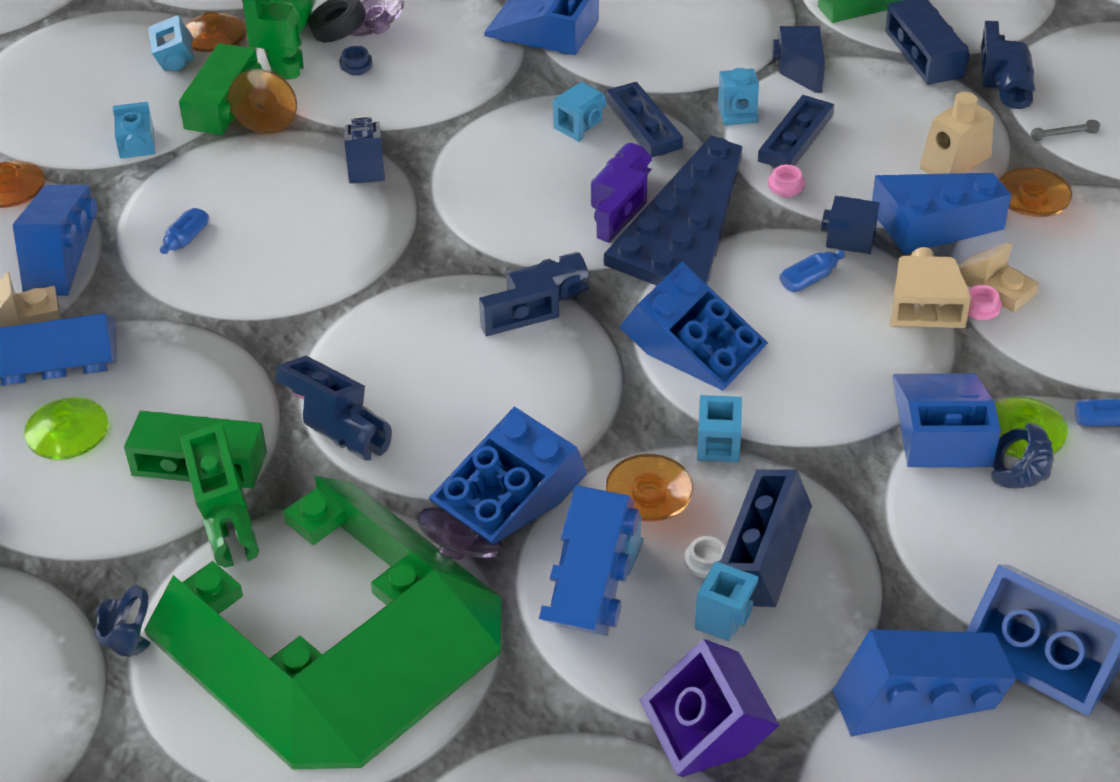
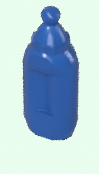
M198 208L185 211L167 228L160 252L167 254L169 251H177L188 245L207 226L209 221L208 213Z
M839 250L836 253L827 251L825 253L813 254L786 268L779 275L780 282L790 292L801 291L828 277L832 269L836 268L839 259L845 257V253Z
M1120 398L1084 399L1075 403V417L1078 425L1086 427L1120 426Z

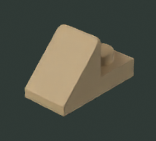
M1011 242L977 252L958 266L968 287L987 285L994 288L999 293L1002 306L1013 313L1037 295L1039 282L1008 265L1012 246Z
M6 272L0 279V328L61 319L55 286L34 288L29 291L15 293L9 272Z

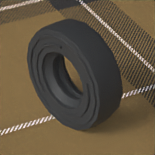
M327 0L312 12L308 25L318 41L323 43L334 42L343 39L358 29L365 20L366 11L360 0Z

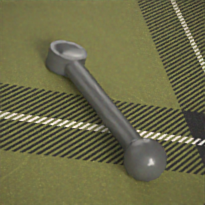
M1088 120L1086 124L1047 130L1034 128L1031 132V138L1034 141H1041L1044 137L1082 131L1097 133L1100 128V122Z

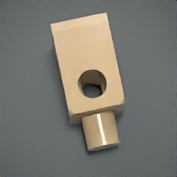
M959 92L955 96L954 105L933 119L920 164L921 170L928 174L966 173L991 157L994 116L992 112L977 104L978 98L975 94Z
M926 247L914 250L911 256L899 258L890 326L966 327L971 296L956 259L952 257H934V252Z

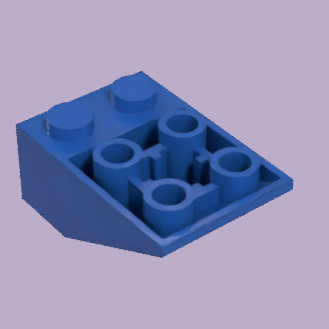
M508 0L485 30L484 36L495 38L502 42L528 45L531 48H543L565 55H576L599 21V0Z
M683 261L635 306L619 326L647 355L722 391L768 344L757 331Z
M975 373L893 374L907 467H993L1001 430L994 400Z
M514 406L429 496V500L494 545L560 505L574 489L575 485H578L587 475L577 446Z

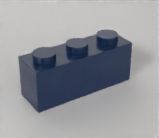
M902 0L888 3L885 32L927 85L964 78L966 63L970 59L968 46L961 41L953 28L947 24L939 14V11L928 0Z
M756 469L720 560L722 564L759 577L758 584L749 598L753 601V606L756 607L777 606L812 508L797 469Z

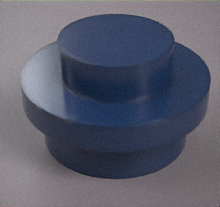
M362 46L345 48L339 59L340 69L353 76L364 74L373 65L372 56Z

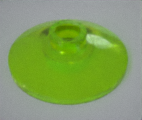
M1020 396L1008 397L995 402L1001 430L1000 438L1012 429L1022 428L1027 430L1025 427L1027 423H1035L1041 426L1052 442L1053 454L1057 453L1064 446L1068 435L1067 424L1063 416L1051 405L1034 398ZM1025 440L1014 442L1007 448L1005 454L1022 459L1028 442Z
M80 397L62 398L52 401L35 411L25 425L24 436L28 447L35 454L47 459H70L91 451L104 439L108 430V418L105 410L92 400Z

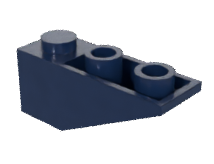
M372 117L351 119V124L345 125L344 134L349 184L385 181L380 123L372 122Z

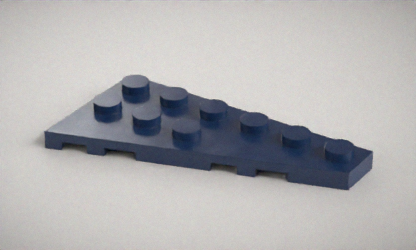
M711 135L604 253V266L657 286L683 261L707 284L710 280L713 260L717 254L727 207H729L731 201V192L740 167L743 146Z

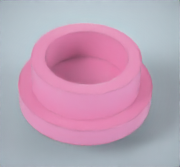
M780 165L776 167L768 180L769 189L773 193L785 198L801 193L805 186V179L802 176L801 170L793 165Z
M976 285L969 289L971 301L968 316L982 321L993 319L1000 314L1002 302L999 298V293L994 288L987 285Z

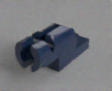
M985 20L980 47L982 87L998 88L1001 102L1012 109L1029 107L1033 102L1035 82L1032 55L1028 46L1019 41L1005 40V35L999 34V21Z
M573 252L559 256V262L549 258L542 260L536 265L506 272L507 291L479 298L480 323L485 336L558 318L560 300L574 297L583 291L589 290L587 282L583 281L589 279V273L582 255L579 252Z
M306 355L276 366L275 381L290 388L293 393L304 396L303 421L305 425L329 438L341 448L347 447L350 453L365 461H371L372 452L379 456L387 452L391 443L392 429L388 422L363 406L365 385Z

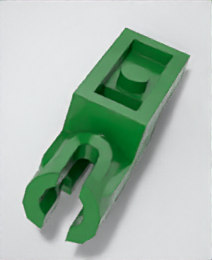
M242 0L249 47L264 49L270 65V72L274 77L290 80L300 76V69H304L303 51L298 48L301 46L302 41L299 35L298 20L294 7L285 3L270 2L271 0Z
M222 423L181 435L180 440L195 502L203 517L208 540L217 565L224 568L234 566L229 545L225 538L230 537L226 522L233 523L239 544L244 546L248 562L255 559L260 550L241 480L235 468Z

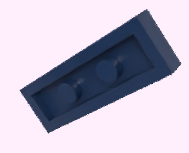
M637 81L606 90V102L640 145L650 154L651 158L683 149V136Z
M802 95L758 150V162L774 168L780 165L795 166L833 117L835 104Z

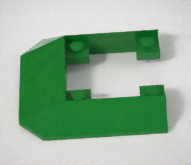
M315 476L316 488L283 511L285 523L313 546L337 528L342 527L391 566L371 581L372 594L386 604L384 608L324 654H321L302 636H298L272 657L268 658L219 615L241 599L243 591L240 583L214 561H211L183 582L176 576H172L144 631L145 635L292 770L362 768L501 654L502 602L500 595L351 481Z

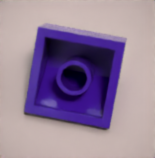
M704 638L639 699L676 775L681 777L747 756L780 726L739 651Z

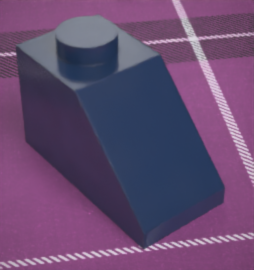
M779 26V38L772 40V60H778L779 73L815 93H822L825 60L820 26Z

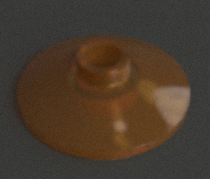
M207 12L185 23L194 38L192 42L193 50L200 52H212L218 43L235 46L244 38L246 33L244 22L237 16L228 13Z
M262 69L249 70L240 74L230 87L228 95L230 109L235 118L250 130L259 133H275L286 128L295 117L297 111L295 93L289 83L276 73ZM255 104L263 105L265 110L258 108Z
M21 160L0 162V208L17 206L33 199L45 184V177L41 168L31 162Z
M1033 167L1017 168L1006 172L999 179L1011 193L1009 209L1019 214L1033 217L1052 216L1064 211L1071 202L1072 190L1067 181L1061 176L1045 169Z
M639 454L622 460L612 468L606 480V491L629 495L635 501L634 508L640 510L641 521L654 522L669 519L687 507L693 493V482L689 472L677 461L658 454Z

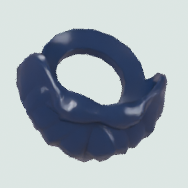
M1027 423L1025 425L1027 430L1022 428L1012 429L1001 436L993 465L995 471L991 473L995 484L1005 488H1025L1035 486L1042 480L1046 481L1050 477L1054 461L1052 442L1041 426L1035 423ZM1016 441H1027L1028 445L1023 458L1017 461L1010 469L1006 468L1003 460L1007 448Z
M133 585L125 592L121 600L106 599L98 605L95 636L101 645L112 648L118 655L136 656L147 650L151 645L149 640L140 636L149 599L145 588ZM140 597L141 602L135 622L132 624L125 623L132 605Z

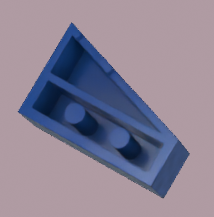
M45 185L12 224L23 292L34 288L55 286L57 296L69 295L93 220L97 215L96 199L91 197L89 185Z
M870 629L832 691L851 737L995 709L1017 678L995 633Z

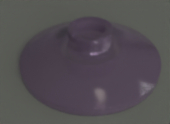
M365 0L361 2L365 8L366 17L361 26L350 35L366 36L373 33L381 34L387 31L391 23L403 11L404 0Z
M426 508L418 515L417 524L419 528L432 541L440 545L439 551L449 558L461 560L464 556L488 558L496 556L501 550V540L494 545L490 544L441 508Z

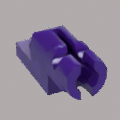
M634 143L625 144L615 153V157L611 158L606 163V166L591 180V206L596 209L594 220L596 222L597 239L610 243L647 204L648 174L652 170L647 166L652 161V158L640 145Z

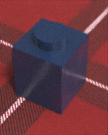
M835 195L832 209H825L822 218L821 231L827 232L826 247L871 254L880 202Z

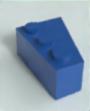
M994 173L875 175L872 201L880 202L878 221L903 254L912 253L921 247L932 248L1004 230L1011 199V193Z
M575 485L561 534V541H564L560 562L559 565L553 564L550 574V581L555 582L550 607L542 605L538 619L555 626L608 636L610 626H617L621 611V600L615 599L618 582L626 581L631 559L630 554L625 553L628 535L635 536L640 510L634 508L635 501L629 495Z

